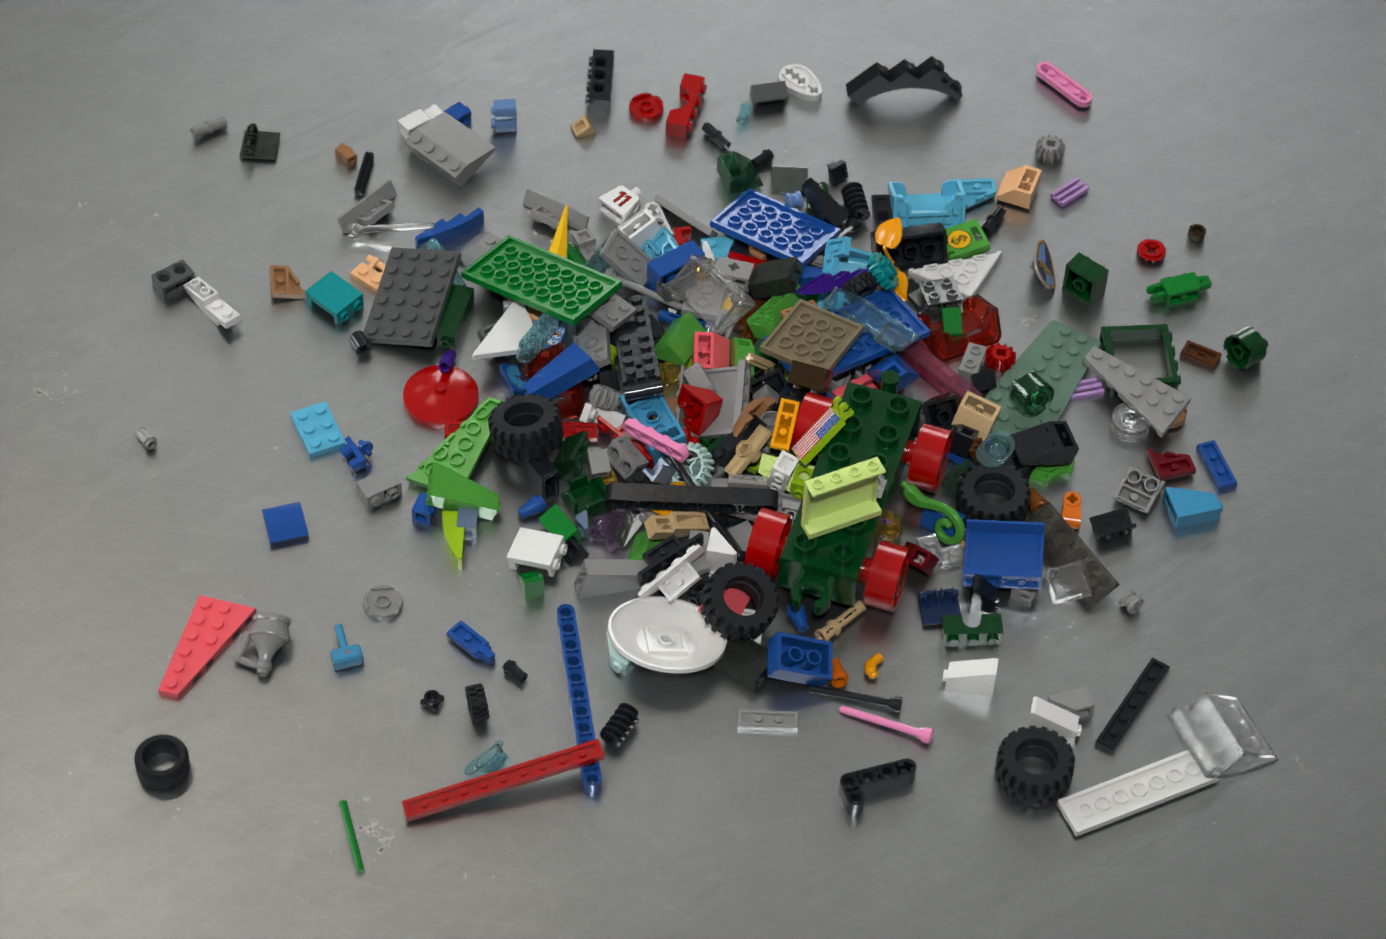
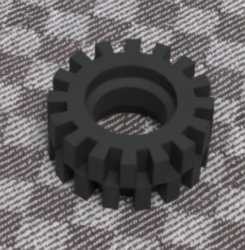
M866 271L858 276H854L853 279H849V282L842 286V290L849 302H852L872 293L878 287V283L872 276V273Z
M482 683L466 686L465 693L472 722L489 719L487 698Z

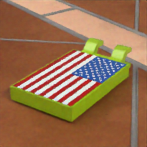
M840 396L834 398L833 407L830 406L791 447L792 451L805 466L846 424L845 421L854 414L851 408L844 412L849 407L846 402H842L838 406L842 400Z

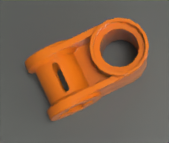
M1071 491L1064 495L1060 528L1080 530L1081 496L1077 492Z

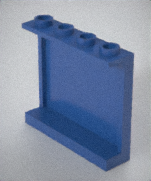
M966 519L962 586L973 587L974 576L979 574L996 588L1041 590L1045 523Z

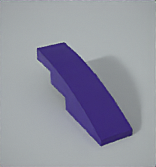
M859 268L852 273L840 271L833 276L823 273L796 289L794 293L796 295H811L835 291L843 288L842 286L849 282V279H853L854 276H858L862 272H868V269Z

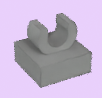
M783 499L782 508L785 509L783 513H794L793 520H795L801 503Z

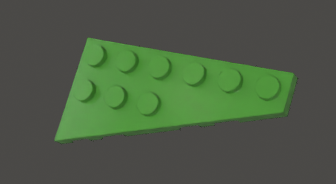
M488 397L467 421L464 420L460 424V428L457 431L452 432L425 462L422 461L418 465L419 468L415 472L410 473L406 477L407 481L427 488L429 472L434 463H438L470 479L491 439L488 426L489 415L494 407H497L502 401Z

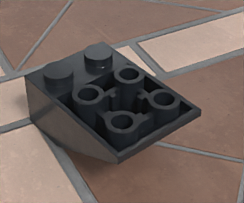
M1049 421L1008 436L1020 465H1071L1079 450L1067 421Z

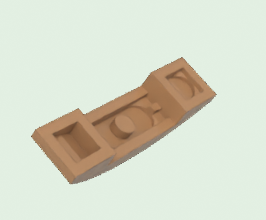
M764 397L749 402L734 424L733 435L736 438L741 435L754 417L752 416L757 415L760 418L764 412L772 409L777 400Z

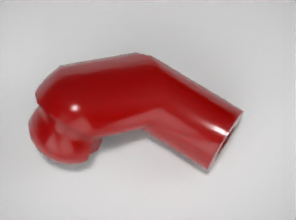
M689 428L682 429L686 435L687 445L689 442L694 444L700 443L698 437L691 435Z

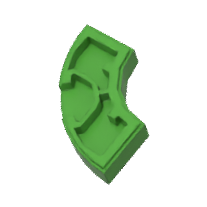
M1075 459L1071 465H1039L1030 475L1029 483L1048 487L1049 483L1056 478H1070Z

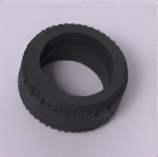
M159 734L147 738L139 745L134 756L136 773L139 779L145 785L154 789L162 790L175 787L186 778L190 769L188 749L179 738L173 735ZM160 753L173 754L179 758L173 767L166 770L158 771L146 766L151 757Z

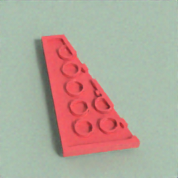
M199 595L158 689L159 695L179 699L193 683V679L206 669V665L211 660H214L232 640V636L245 626V622L250 617L256 614V608Z

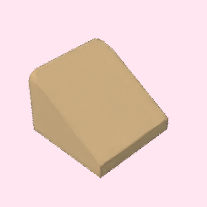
M585 115L570 125L577 138L597 133L592 122Z

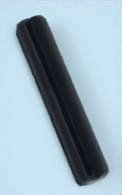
M367 151L364 154L354 187L356 195L364 194L374 160V153Z

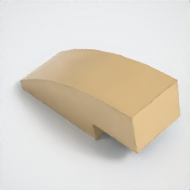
M671 511L669 515H651L644 522L649 540L667 539L673 534L676 537L688 536L690 530H709L705 512Z

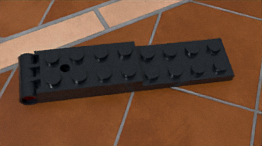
M645 294L622 298L637 309L633 317L614 331L626 401L664 395Z

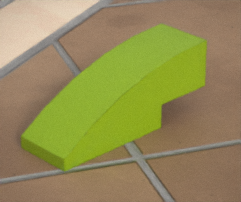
M443 511L444 542L452 562L458 570H462L465 527H457L458 511Z

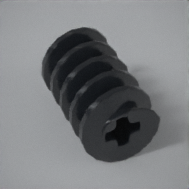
M850 182L841 190L845 210L849 213L848 219L854 217L858 222L865 221L870 217V211L864 190L862 189L863 186L858 182Z
M621 703L601 729L599 735L602 740L615 748H620L622 746L621 742L626 740L630 730H633L634 725L639 722L637 709L628 703Z

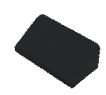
M574 536L565 543L568 548L566 555L563 557L570 565L589 555Z

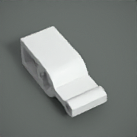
M436 104L424 111L422 109L416 110L398 120V131L407 139L416 128L443 113V111Z

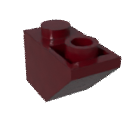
M907 541L904 546L911 548L909 565L930 576L940 559L926 549Z

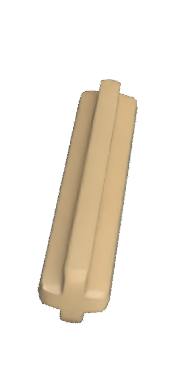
M748 353V356H745L748 364L762 370L776 365V363L753 353Z

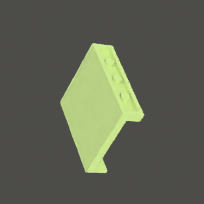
M878 457L804 481L801 526L809 540L881 515L882 510L876 501L879 475L885 474L886 470Z

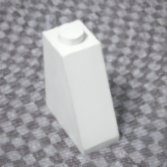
M999 659L949 662L948 670L944 669L942 681H946L945 690L992 698Z
M1033 696L1028 728L1029 726H1036V728H1041V726L1047 727L1049 731L1054 730L1058 732V736H1063L1067 743L1074 744L1076 736L1080 737L1082 725L1078 724L1079 716Z

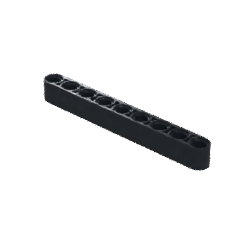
M609 483L606 485L604 504L609 508L758 514L761 508L778 511L779 493L774 489Z

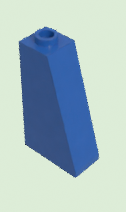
M573 342L522 385L526 390L524 395L533 394L536 396L538 394L544 398L552 399L596 374L600 369L593 359Z

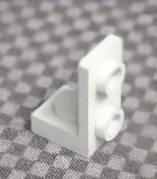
M591 402L585 403L580 417L582 422L598 424L597 417L600 415L616 429L626 419L625 414L615 410H606L595 406Z
M782 450L772 467L767 487L784 493L790 476L799 462V458Z

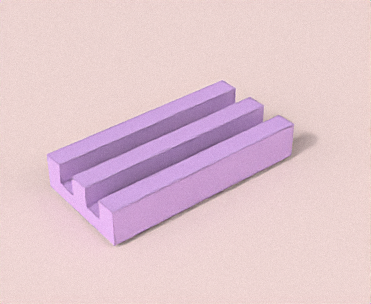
M1076 177L1050 194V198L1063 208L1087 193L1089 187L1087 185L1084 186V183L1082 181L1079 182V178Z
M1095 377L1081 380L1079 387L1075 390L1076 394H1073L1071 400L1103 395L1105 390L1104 388L1102 389L1100 378Z

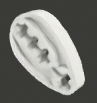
M791 64L781 69L779 81L786 82L788 94L812 102H817L821 99L822 88L820 82L807 67Z

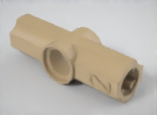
M759 424L747 441L743 440L738 443L736 455L724 470L728 474H742L749 463H755L759 460L761 456L760 450L772 436V433Z

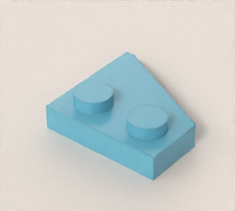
M994 178L960 179L966 194L965 210L996 196Z
M732 236L701 238V250L703 241H707L717 262L718 257L727 258L732 245L735 243V238ZM705 262L707 264L705 265L706 271L709 270V262Z

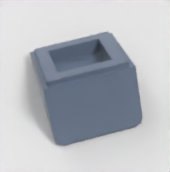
M585 510L575 516V523L578 530L584 535V538L588 540L590 539L588 513Z

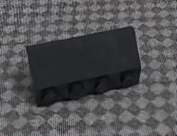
M941 222L902 227V238L899 245L895 249L887 247L892 260L895 262L894 265L900 270L922 268L925 265L935 263L938 265L948 263L947 230ZM876 231L870 232L872 253L881 252L882 255L886 256L883 245H879L876 242Z

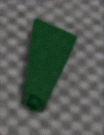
M456 284L452 285L437 331V346L450 349L456 348L474 302V288Z

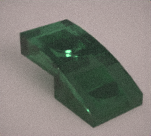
M967 458L961 465L956 463L945 474L940 484L948 486L955 483L972 466L973 462Z

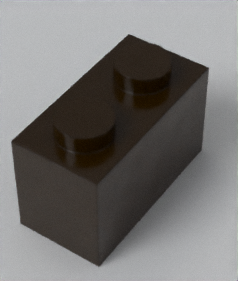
M793 360L787 382L792 384V388L803 390V387L810 389L809 392L820 395L821 392H828L833 371Z

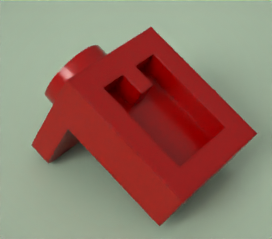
M691 226L673 228V237L679 246L691 240Z

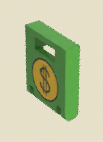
M977 219L946 228L947 257L949 261L960 258L965 259L990 250V243ZM976 232L978 233L981 239L979 241H976L974 237Z

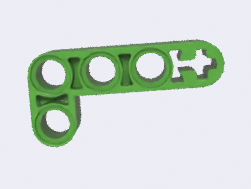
M788 293L770 298L747 319L754 338L764 340V337L769 336L783 320L780 316V311L793 307L799 299L805 301V295Z

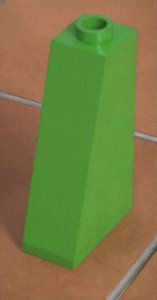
M438 463L433 464L428 477L425 505L450 511H459V508L478 509V517L493 520L494 516L499 514L501 509L499 494Z

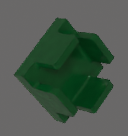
M584 473L569 480V489L560 493L561 500L574 518L579 513L587 510L589 521L613 510V508H609L604 504L606 485L600 477L588 481V476Z

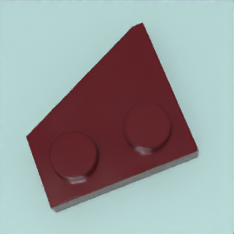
M1147 449V456L1160 482L1161 480L1166 481L1196 473V468L1190 455L1175 454L1165 451V454L1153 452L1154 449Z

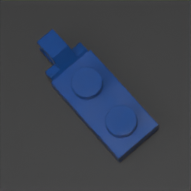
M462 620L447 631V637L477 660L482 659L488 665L496 661L495 653L491 651L489 642Z

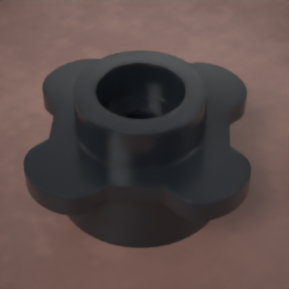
M428 690L420 703L422 706H427L432 711H436L439 709V704L444 701V696L436 690Z

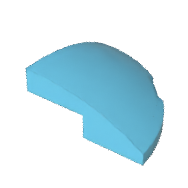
M663 227L652 240L647 239L640 248L652 259H656L666 252L679 247V244L670 231Z

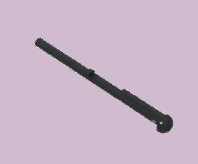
M667 455L685 484L696 486L681 462ZM705 512L712 522L711 525L719 531L737 552V562H744L746 552L740 551L714 512Z

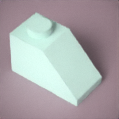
M607 631L610 667L616 673L627 676L637 664L625 658L615 649Z

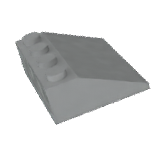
M445 111L416 128L405 140L410 152L460 188L496 150L493 145Z

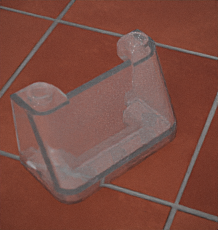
M692 254L666 288L675 301L679 302L681 300L686 302L706 322V332H714L718 335L726 332L756 304L715 262Z

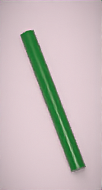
M342 800L339 802L345 830L356 872L361 874L365 870L347 801Z

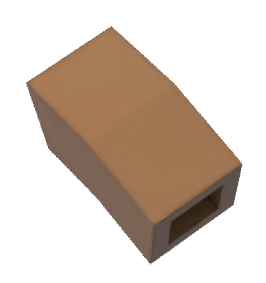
M341 143L335 149V157L342 160L347 167L357 162V154L349 146Z

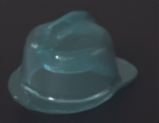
M1004 431L993 432L978 446L976 458L978 462L986 467H998L1013 453L1015 441L1009 433Z
M501 740L495 742L484 753L476 757L468 764L464 773L471 775L481 771L484 774L504 769L510 762V758L502 749L503 742Z

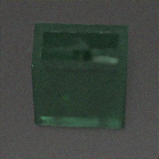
M735 151L717 155V172L729 195L746 191L748 188L754 189L763 186L749 158Z
M582 431L565 438L553 461V465L559 471L560 480L569 482V480L581 475L582 465L586 463L590 443L588 432Z

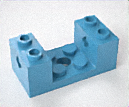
M625 393L619 396L622 413L626 415V420L628 418L637 419L641 424L646 427H652L662 435L669 436L673 441L687 444L684 431L662 395L626 401ZM652 415L657 416L655 420H649V418H652ZM644 443L646 453L653 458L654 466L661 457L668 458L666 454Z

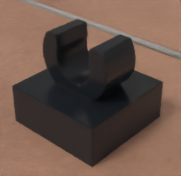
M842 159L836 163L833 161L827 164L830 182L834 185L848 177L846 162Z

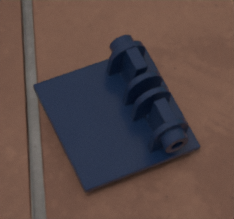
M952 587L943 590V588H940V591L934 589V591L923 590L917 593L924 626L941 624L942 615H961L958 601L959 589Z

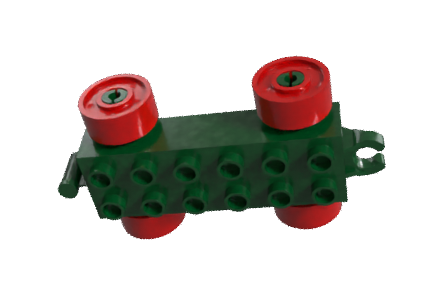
M887 370L881 374L880 390L851 382L847 383L840 404L846 402L849 407L844 412L851 408L854 414L845 421L846 424L813 458V461H817L810 478L813 479L878 457L886 470V473L882 474V476H885V480L888 481L887 489L884 490L882 498H877L876 500L882 510L881 515L810 540L801 526L803 499L793 525L792 515L767 508H761L756 517L748 541L744 565L751 563L754 564V568L760 567L764 570L765 575L769 574L773 580L779 573L778 586L791 589L790 602L795 609L801 607L803 593L820 597L815 601L814 613L816 615L826 612L831 606L832 601L854 607L862 583L866 584L863 598L864 605L892 613L896 609L908 571L911 548L881 540L873 559L871 558L905 465L909 466L907 482L910 485L914 483L918 489L936 494L947 465L953 431L924 423L917 440L914 441L919 429L922 401L897 395L900 376L893 370ZM811 392L806 393L795 422L791 447L830 406L833 407V398Z

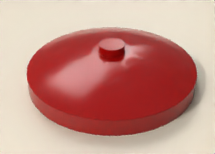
M438 365L423 368L409 378L403 390V403L409 416L416 422L432 428H445V421H466L472 416L479 402V392L475 380L467 372L454 366L448 372H441Z

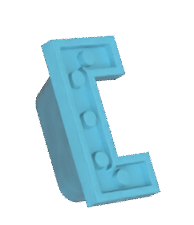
M847 236L827 240L822 274L828 273L833 276L840 271L852 273L859 268L868 269L869 271L871 266L868 264V258L874 253L850 247L852 238ZM842 288L818 294L817 305L828 311L850 303Z

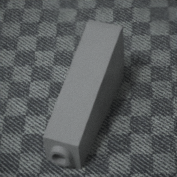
M584 559L574 581L577 599H584L641 589L646 583H651L655 577L649 582L639 584L637 574L648 566L644 560Z

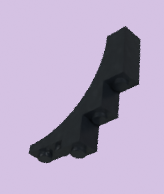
M933 56L917 67L904 59L889 70L886 66L876 62L846 84L848 98L858 105L882 93L908 88L934 90L947 94L956 100L963 97L960 82L944 72L945 66L942 61L935 59Z

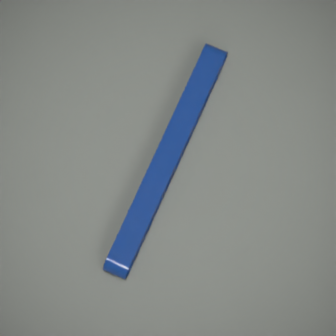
M562 604L557 609V626L576 745L595 740L575 609L572 605ZM598 761L580 767L583 791L590 797H595L601 792V771Z

